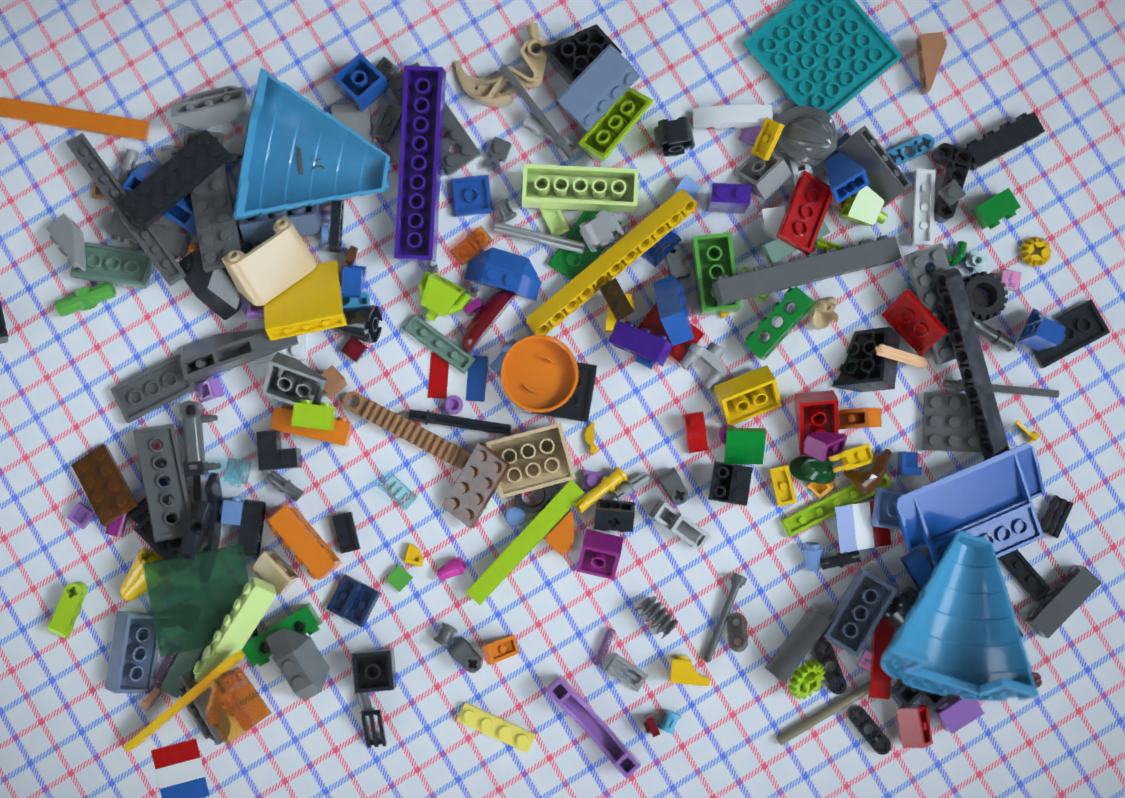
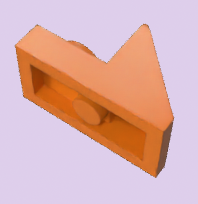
M515 635L489 641L486 645L482 646L487 665L519 654Z

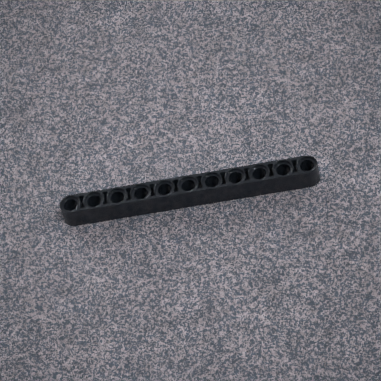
M950 268L935 275V284L983 457L986 460L1010 449L963 278L957 268Z

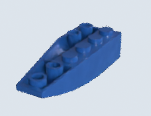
M149 160L132 171L122 187L128 192L133 191L160 167ZM189 193L164 215L198 237L191 194Z

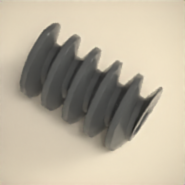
M656 596L648 597L635 610H643L640 615L641 617L648 615L646 622L653 621L651 628L658 626L656 634L663 632L664 634L661 638L663 639L676 627L678 621L677 619L671 620L673 615L671 613L666 614V607L660 609L662 603H655Z

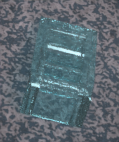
M390 470L376 483L381 490L405 511L418 498ZM392 478V482L385 487L384 484ZM398 483L399 486L391 493L389 490ZM402 488L405 490L398 498L395 497ZM409 493L411 496L402 503L401 500Z

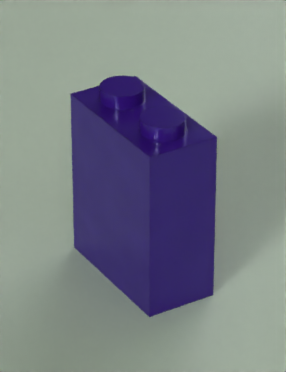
M712 183L707 193V212L744 214L751 201V185Z

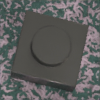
M955 179L938 191L948 207L966 195Z

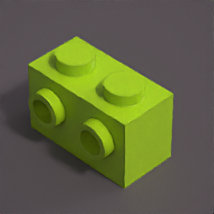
M301 399L300 403L294 402L291 426L334 431L337 408L331 407L332 403L320 402V405H313L312 401Z

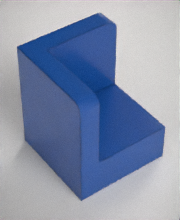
M898 452V475H922V467H918L917 452Z

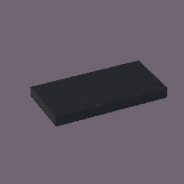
M1091 299L1055 318L1066 327L1064 331L1065 338L1060 345L1058 344L1039 352L1033 349L1031 351L1042 369L1109 334L1110 331Z

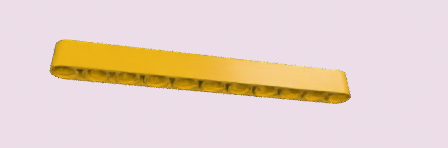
M679 190L530 314L526 319V325L535 335H547L599 291L600 286L614 279L696 210L698 202L686 190Z

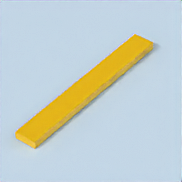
M240 650L232 654L124 745V749L130 752L140 746L241 661L245 656L244 653Z

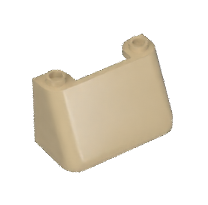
M283 216L274 223L273 229L276 233L274 236L246 255L241 251L234 250L221 258L238 292L255 306H262L312 272L317 266L310 250L291 220L286 216Z

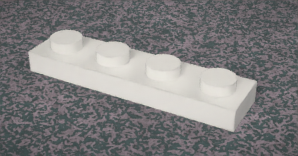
M915 170L912 245H933L936 170Z

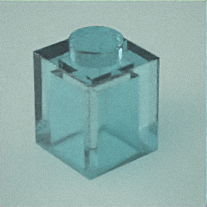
M228 458L224 481H229V485L235 487L247 484L251 461Z

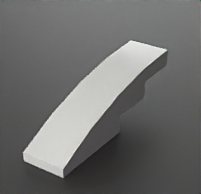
M747 104L694 108L693 127L695 129L714 127L715 129L728 127L743 129L763 126L766 117L773 120L772 105Z

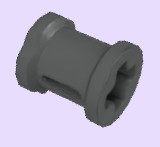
M508 198L494 204V208L498 210L502 217V223H506L517 216V213L513 212L509 205Z
M443 622L440 632L433 640L448 648L452 636L458 630Z

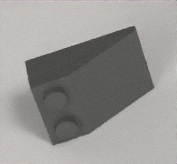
M277 352L270 362L262 394L294 405V402L300 403L301 399L310 400L313 405H320L327 379L296 358Z

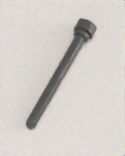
M732 573L730 579L732 587L705 653V662L712 660L738 590L743 585L745 586L747 578L742 575Z

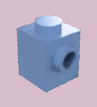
M230 497V500H224L221 503L219 514L221 515L220 523L240 526L244 504L242 498Z

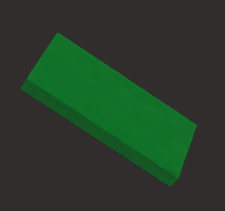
M584 211L566 237L567 239L585 243L584 252L578 253L558 248L548 263L550 267L569 280L574 279L598 259L605 249L599 246L596 248V252H591L580 234L581 229L579 227L583 222L595 219V215L600 211Z

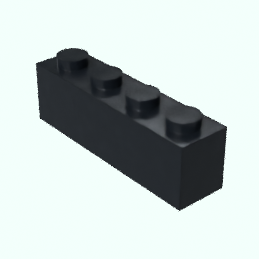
M1025 112L1016 117L1017 121L1013 123L1008 121L999 126L1000 130L996 132L991 130L983 135V139L978 141L976 138L967 143L966 149L972 154L970 164L972 170L974 171L1044 133L1045 130L1035 112L1028 115Z

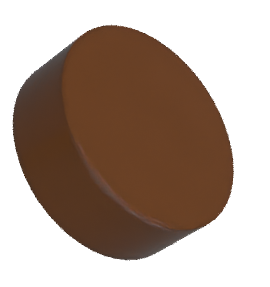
M350 246L346 257V264H354L358 252L357 247Z

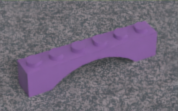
M562 675L558 676L546 688V692L582 727L626 779L641 767L639 759Z

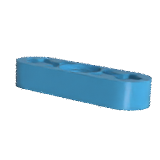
M923 134L887 151V154L891 158L898 154L899 158L895 159L894 162L897 166H900L929 152L934 146V139L929 134ZM923 141H924V142H926V141L929 142V144L927 145V148H926L925 145L922 146V147H920L919 149H917V147H916V146H918L919 144H921ZM910 147L913 151L912 156H905L903 148Z

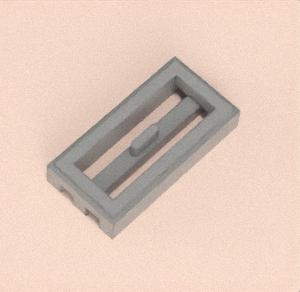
M617 653L605 669L637 692L649 676ZM617 659L643 676L642 679L616 663ZM615 666L637 681L638 685L636 686L611 668Z

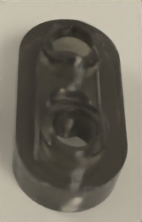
M738 612L731 613L727 619L728 645L735 652H742L748 646L747 620L744 615ZM737 618L740 622L735 626L733 625V620ZM736 638L741 640L739 645L734 644Z

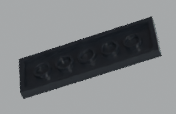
M205 129L117 204L145 231L232 156Z

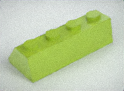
M629 88L588 130L578 144L587 156L599 163L603 162L654 101L642 93Z

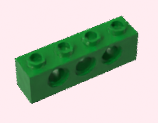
M797 286L791 287L786 291L782 302H777L771 309L772 313L768 317L765 316L759 322V328L755 332H750L745 339L747 341L744 345L761 360H766L816 304ZM790 303H795V311L789 313L787 306ZM781 317L783 319L782 325L775 327V319ZM769 332V340L763 342L761 339L762 334Z
M308 604L247 642L242 650L252 667L257 664L261 667L270 661L268 657L272 655L271 650L266 652L262 648L263 642H267L266 636L283 627L291 631L312 635L320 630L318 626L322 624V621L313 606ZM297 621L303 623L304 628L302 631L296 629L295 624Z

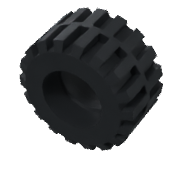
M987 271L976 272L963 280L972 315L982 322L999 315L1000 311L1006 307L1004 304L1008 302V298H1005V295H1008V290L1004 291L1003 288L1006 286L1005 283L1001 284L999 276L994 278L995 274H987ZM975 287H981L987 292L989 302L986 307L978 306L974 302L972 292Z

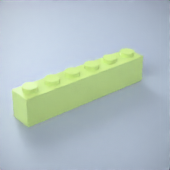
M253 577L250 583H246L243 594L233 604V610L225 616L221 629L215 632L213 641L210 646L205 648L200 662H196L193 668L195 682L199 683L232 654L242 650L277 595L274 585L256 577ZM227 672L210 687L217 689Z

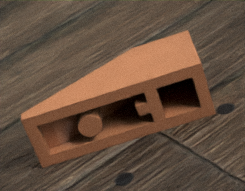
M943 32L920 34L915 40L922 95H926L931 90L945 49L947 48V40L943 37Z

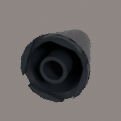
M375 305L343 309L347 325L331 329L368 343H376L382 331V327H379V321H382L381 309Z

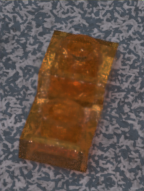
M479 226L467 235L462 242L452 248L450 253L463 266L488 246L493 239L482 226Z

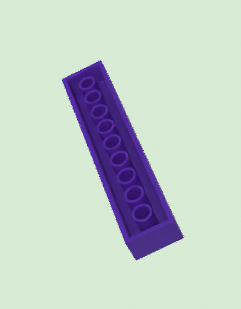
M404 66L394 258L397 260L436 262L446 71L443 67Z

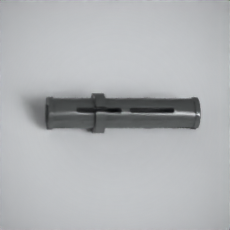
M973 317L977 333L989 339L993 345H999L1006 349V351L1014 349L1016 345L1014 340L1005 336L1001 330H995Z

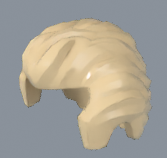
M827 296L814 301L816 304L809 310V320L814 328L820 330L827 328L833 320L835 323L838 322L839 315L833 311L837 305L836 298Z

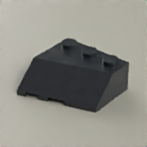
M597 24L576 32L575 35L557 40L556 43L549 46L541 47L554 69L569 85L609 44L622 55V51Z
M890 327L855 331L846 352L848 355L845 363L841 364L839 368L840 375L837 380H834L832 387L856 392L895 389L898 361L877 355L875 348L883 344L899 349L900 334Z

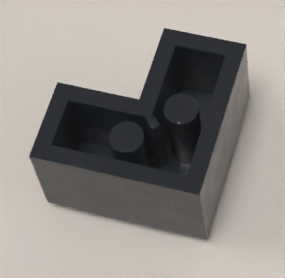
M281 431L256 432L259 471L302 468L301 449H282Z
M902 679L890 690L892 699L900 707L906 709L919 699L923 704H927V708L936 710L949 697L948 695L943 696L903 684Z

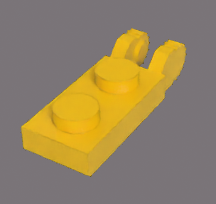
M869 444L845 450L829 457L830 461H836L841 458L843 466L840 465L833 469L834 473L875 462Z

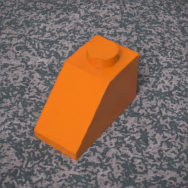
M867 407L838 410L839 429L882 427L881 408Z
M571 511L544 538L560 555L563 553L567 555L574 547L572 544L574 542V516Z

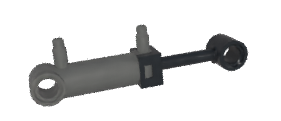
M188 400L181 404L179 411L183 421L186 462L183 463L184 476H193L195 504L196 500H202L200 476L209 475V470L221 468V463H208V461H205L203 423L217 421L218 416L203 415V406L198 402ZM194 406L195 413L190 416L188 413L189 407ZM195 527V531L199 532L200 529Z

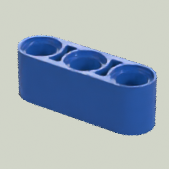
M918 548L901 557V561L920 593L932 576L933 570L924 554Z

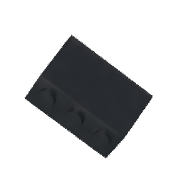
M170 514L166 517V520L169 523H175L177 517ZM150 515L134 528L135 532L176 573L191 561L182 559L177 555L183 537L155 542ZM202 540L199 545L198 551L204 545V542Z

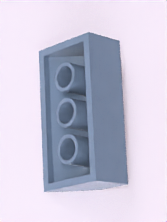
M609 44L556 100L577 125L588 131L640 76L631 63Z
M319 204L240 220L239 227L244 242L257 244L268 240L276 234L273 229L274 223L283 216L291 220L300 236L321 233Z
M117 611L105 689L113 693L152 692L162 627L159 624V615L136 611Z

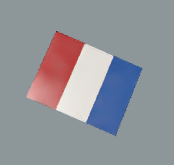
M431 352L428 398L446 399L451 395H456L465 401L484 402L488 356L471 355L476 360L468 371L463 374L439 355Z
M874 501L835 507L840 553L891 545L890 529L871 526Z
M196 739L151 750L162 798H203L210 796Z

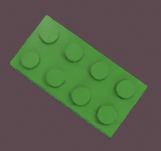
M731 232L693 236L690 242L699 315L738 312L741 308L740 301L718 306L712 286L719 276L727 274L729 277L736 276Z

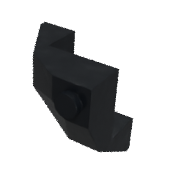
M240 243L241 250L245 255L253 250L251 243ZM200 249L189 253L179 261L180 267L186 274V277L183 279L194 295L223 320L229 319L240 310L242 303H239L242 294L238 292L226 268L205 272Z

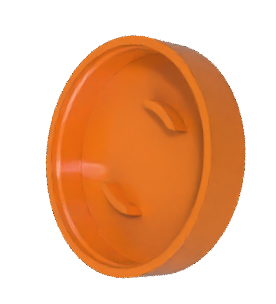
M532 335L516 342L506 353L501 366V382L508 398L519 408L533 413L550 412L565 404L574 393L578 382V365L572 351L560 340L547 335Z

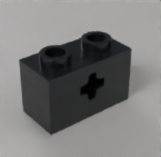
M597 500L594 529L633 532L635 502Z

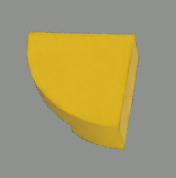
M409 543L403 562L423 567V556L419 548Z

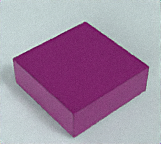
M477 298L464 307L463 310L470 317L483 307V303Z

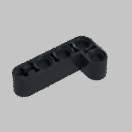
M942 143L932 152V160L939 165L947 167L941 189L954 180L952 173L958 176L959 180L957 183L963 189L972 161V154L965 148ZM939 150H943L946 153V157H942ZM957 156L963 157L964 163L959 162ZM938 195L934 208V219L939 223H944L952 218L956 212L959 200L950 207H946L947 204Z

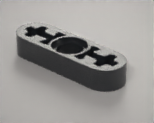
M344 199L332 201L329 236L330 252H341Z
M819 639L813 646L818 662L824 667L828 661H832L835 664L834 671H826L823 675L827 686L834 694H842L846 691L847 683L833 647L827 640ZM821 643L828 647L825 649V652L828 656L831 655L832 657L825 658L823 652L818 651L821 648ZM839 673L838 676H835L838 682H842L839 690L832 687L835 685L834 679L832 677L829 679L828 676H834Z
M859 705L850 706L847 710V717L873 750L880 755L889 753L891 742L864 708ZM853 711H861L859 715L865 721L861 723L858 718H853ZM868 724L874 727V732L871 735L864 733V727ZM877 737L881 742H885L883 750L878 748L879 744L874 738Z

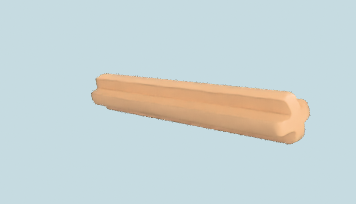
M883 344L875 348L876 354L919 368L928 366L927 358Z

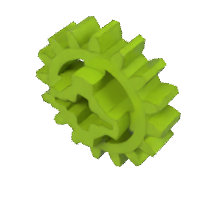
M809 659L807 664L803 662L802 667H797L792 674L793 678L788 681L790 683L788 686L789 693L798 700L801 698L805 700L807 695L811 697L812 692H817V689L822 685L821 680L825 679L823 676L826 673L825 667L815 659L813 661Z

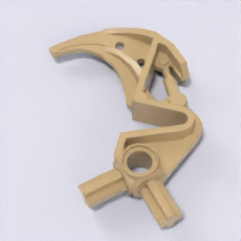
M533 22L527 25L529 41H526L519 51L534 77L529 78L510 65L508 66L524 89L536 88L541 84L548 59L541 47L557 42L555 40L545 43V40L540 38L538 24ZM537 48L541 49L538 53L533 52ZM460 60L455 61L456 72L463 87L462 89L470 98L487 107L499 108L512 104L513 97L508 95L517 91L514 87H511L501 94V91L508 83L507 78L501 71L490 77L475 78L464 72Z

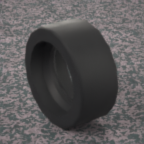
M549 486L542 488L544 497L540 504L528 505L523 501L521 494L515 495L517 505L527 512H538L544 509L551 498Z

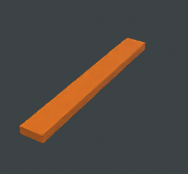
M0 97V117L147 141L150 122Z

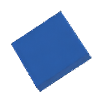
M489 175L451 179L455 217L493 213Z

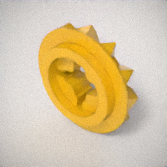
M1035 236L1024 241L1020 253L1026 264L1039 267L1050 260L1052 250L1050 249V243H1047L1045 238ZM1034 246L1036 249L1042 248V250L1039 252V255H1030L1035 250Z

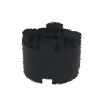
M679 117L671 121L668 119L658 121V126L653 132L659 155L664 153L665 157L679 156L685 154V150L688 148L690 151L694 149L695 142L692 127L687 117Z
M909 585L906 586L899 596H894L889 604L890 607L886 609L884 615L900 628L906 619V615L918 599L919 593Z

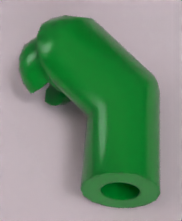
M959 241L955 254L953 256L947 255L950 267L956 266L965 257L967 242Z

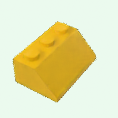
M767 365L714 386L717 401L727 425L738 424L782 406L776 378Z

